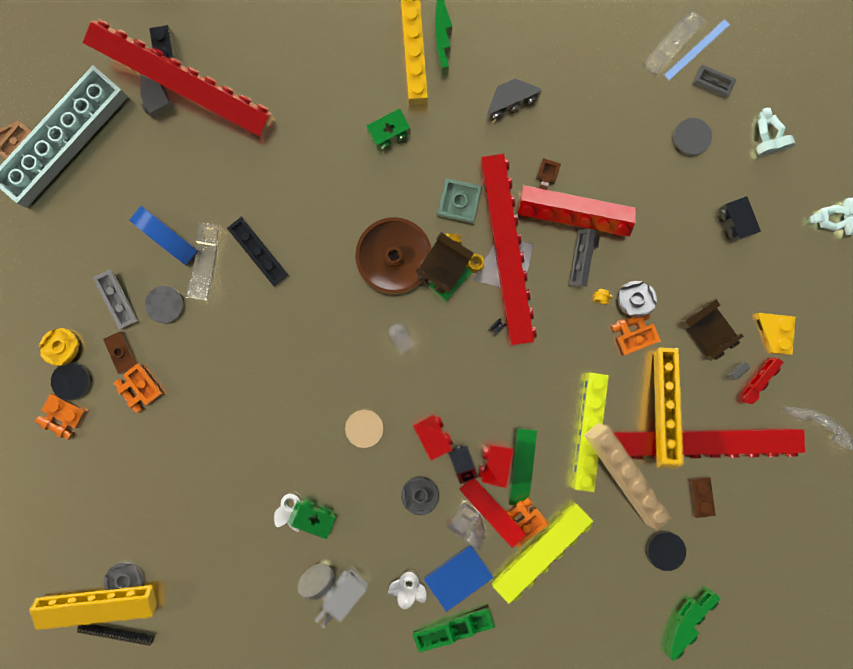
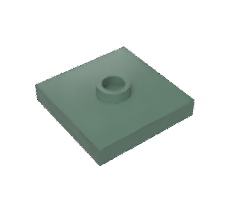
M446 178L437 216L474 224L483 186Z

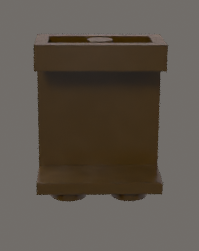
M440 232L436 243L420 268L416 270L417 279L425 284L428 282L433 284V289L442 295L444 292L449 294L473 257L474 252Z
M717 299L708 302L680 322L707 360L721 358L725 354L723 351L727 348L732 349L740 344L739 340L744 337L742 333H735L718 310L720 303Z

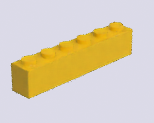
M401 0L409 106L428 105L420 0Z
M658 348L654 354L657 468L677 469L683 464L679 352L677 348Z
M149 585L36 598L29 611L35 629L39 630L102 622L108 623L120 620L126 621L138 618L145 619L153 617L157 601L153 586Z

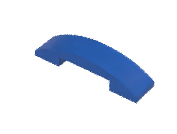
M142 206L139 207L129 220L186 266L198 253V250Z

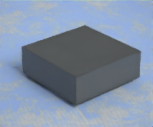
M740 362L726 376L730 380H738L750 369V366L747 362Z

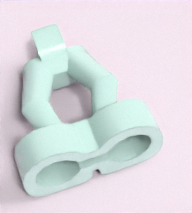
M770 108L763 109L759 114L760 120L758 121L760 136L763 141L756 148L758 156L793 147L795 145L793 135L783 136L786 127L776 115H772ZM770 124L778 130L777 137L774 140L769 139L768 125Z
M853 198L845 199L843 206L834 205L821 208L819 213L810 216V222L820 223L821 228L834 231L844 227L846 235H853ZM843 213L844 220L836 224L829 221V215Z

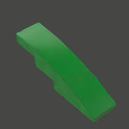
M437 0L435 9V43L441 74L449 73L446 54H449L451 51L447 35L452 34L453 26L445 1Z
M517 428L509 505H516L518 502L530 497L537 430Z
M488 607L414 632L412 635L420 653L454 644L457 640L494 629L495 623Z

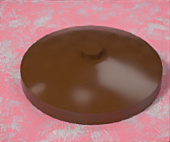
M398 217L384 218L371 224L362 233L356 246V264L362 278L375 290L386 294H402L413 290L422 283L417 279L416 270L420 268L432 248L425 232L412 221Z

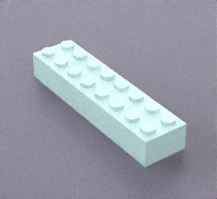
M92 65L0 165V189L17 204L27 208L128 96Z

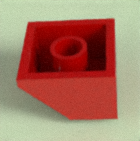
M433 414L413 424L431 461L452 451L450 446L453 445V442L448 433L444 435L441 429L444 425L439 416L435 417Z
M487 443V447H483L482 458L485 459L484 466H480L478 473L482 483L507 489L513 448Z

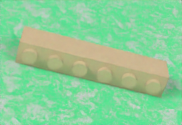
M598 423L584 434V437L645 524L658 530L669 521L671 516L611 429Z

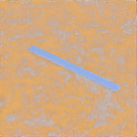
M724 19L675 64L665 76L670 80L730 24Z

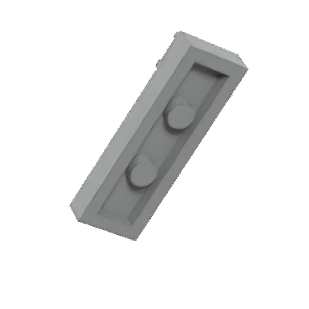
M112 269L92 277L119 329L138 321Z

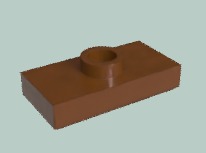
M122 331L103 339L118 374L126 372L136 365Z

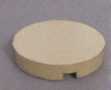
M365 409L350 415L345 426L346 436L349 441L361 448L372 447L378 443L384 429L381 418L373 411Z

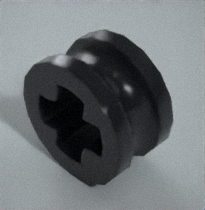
M501 318L488 329L489 332L492 331L494 333L493 336H496L507 325L501 322Z

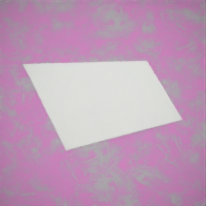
M525 241L519 244L520 252L524 253L525 263H522L523 271L526 270L527 272L534 244ZM493 245L485 258L484 268L481 271L478 270L473 281L500 287Z

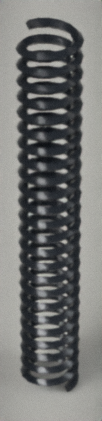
M93 624L77 625V632L81 634L139 643V645L145 644V646H150L154 639V635L151 636V634H139V632L99 626V624L97 627L96 624L94 626Z

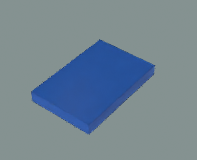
M470 545L425 577L424 581L447 612L494 577L472 545Z

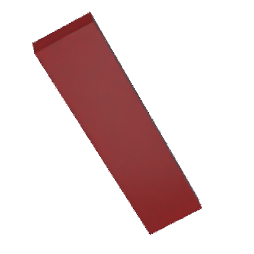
M476 479L468 481L459 489L511 548H514L527 535Z

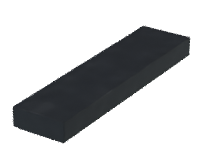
M242 216L227 227L228 231L274 287L289 276Z

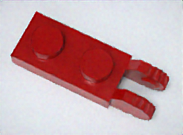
M768 358L740 395L741 402L754 404L760 398L759 393L768 387L769 380L780 372V367L784 362L779 358Z

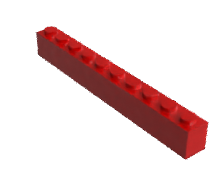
M99 19L98 21L90 22L82 42L83 44L257 136H261L264 133L272 116V113L268 112L269 109L261 104L257 106L251 103L252 100L250 98L234 94L233 89L217 85V81L211 77L206 76L204 78L200 76L199 71L191 67L185 68L179 60L172 57L169 59L163 56L164 53L162 51L146 47L145 42L136 38L135 40L129 38L128 33L120 29L114 30L110 28V24L104 20Z
M504 153L483 156L480 162L510 346L533 343L534 338H537L536 328L532 327L531 319H534L533 309L529 308L528 305L531 296L529 289H526L525 282L528 281L526 270L523 271L522 263H525L524 253L520 252L519 244H522L520 233H517L516 226L519 225L517 214L514 215L513 207L516 204L514 196H511L510 189L513 188L512 179L507 175V170H510L509 160L505 159Z
M804 429L681 431L682 455H689V458H702L701 455H709V458H721V454H728V458H740V454H747V457H760L759 454H767V457H779V453H786L787 457H798V453H805ZM656 431L613 432L627 454L632 456V459L640 460L643 459V456H651V459H657Z

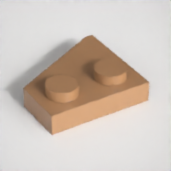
M18 120L7 127L0 128V155L7 159L32 131Z

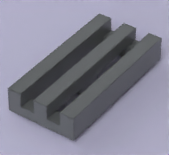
M701 65L693 84L728 98L736 79ZM704 72V73H707V74H709V75H711V76H714V77H716V78H718V79H721V80H723V81H726V82L730 83V85H727V84H725V83H723V82H720L719 80H717V79H715V78H711V77L706 76V75H704V74H702V73Z

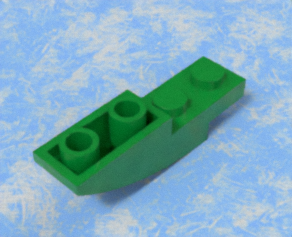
M709 589L698 602L690 598L677 615L669 633L665 653L673 662L675 659L681 658L687 646L692 645L697 640L700 632L695 626L701 624L705 620V615L718 606V601L721 598Z

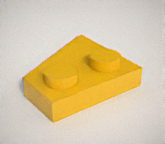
M756 313L757 320H760L763 328V335L768 341L767 345L770 353L793 355L796 317Z

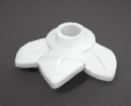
M287 494L282 498L281 506L274 514L276 527H281L285 523L290 526L288 520L294 506L289 507L287 501L293 500L295 506L297 500L300 501L295 494ZM291 527L296 532L300 531L299 529Z
M412 572L404 573L400 580L391 583L388 590V595L397 596L398 604L402 609L410 608L414 601L424 603L427 597L425 587L419 583L417 575Z

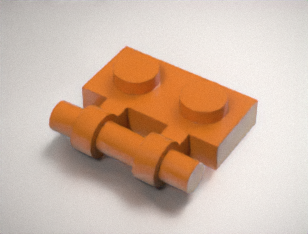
M650 315L644 318L632 317L627 320L621 319L618 323L612 325L614 332L620 330L623 332L622 336L617 337L623 355L661 341L654 323L648 326L645 324V320L650 319ZM635 324L639 326L638 330L630 332V326Z
M139 363L123 374L127 382L123 384L118 379L113 383L117 388L118 394L125 398L128 402L127 406L133 409L136 414L143 410L139 405L141 401L145 406H148L163 394ZM132 387L137 396L133 397L128 391L129 388Z
M50 394L41 410L48 415L45 419L38 416L35 419V423L39 424L40 428L56 433L55 436L70 440L73 433L68 431L69 427L78 428L86 411L59 398L55 394ZM55 418L63 422L60 427L53 423Z
M530 498L518 502L514 509L506 512L515 522L514 518L520 513L524 515L522 520L518 523L516 522L527 534L516 545L518 548L549 525V522L537 508L532 512L528 510V507L533 504Z

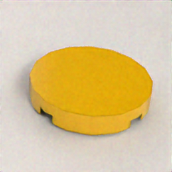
M64 328L50 330L43 336L40 342V355L45 362L53 366L66 365L78 353V339L71 331Z

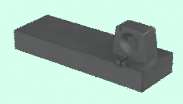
M594 229L578 230L570 286L587 287L593 248L599 247L600 239Z

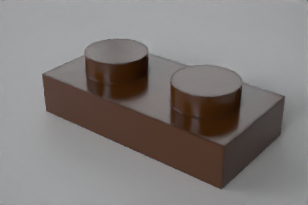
M711 477L689 479L694 517L716 516Z

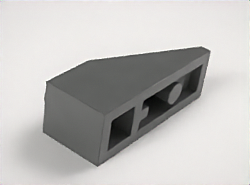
M141 74L140 97L144 102L141 106L145 113L150 114L155 119L174 109L163 85Z

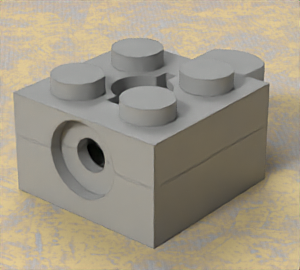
M350 568L348 572L344 570L335 583L337 584L336 587L332 586L322 598L324 600L323 610L314 620L318 623L328 611V616L320 625L322 628L333 617L341 622L365 593L368 582Z

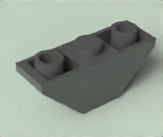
M516 78L497 86L488 110V119H498L504 115V112L509 110L513 112L520 109L521 105L527 102L528 104L536 102L542 92L541 88Z

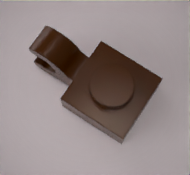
M545 158L542 159L537 178L542 179L539 189L547 190L549 182H556L561 163Z

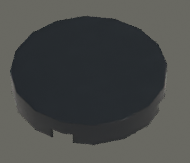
M70 362L66 365L58 366L51 376L52 390L59 398L64 400L82 398L91 386L90 374L83 365Z
M659 532L652 536L647 544L648 559L656 568L662 571L675 570L684 563L686 558L684 541L672 532Z

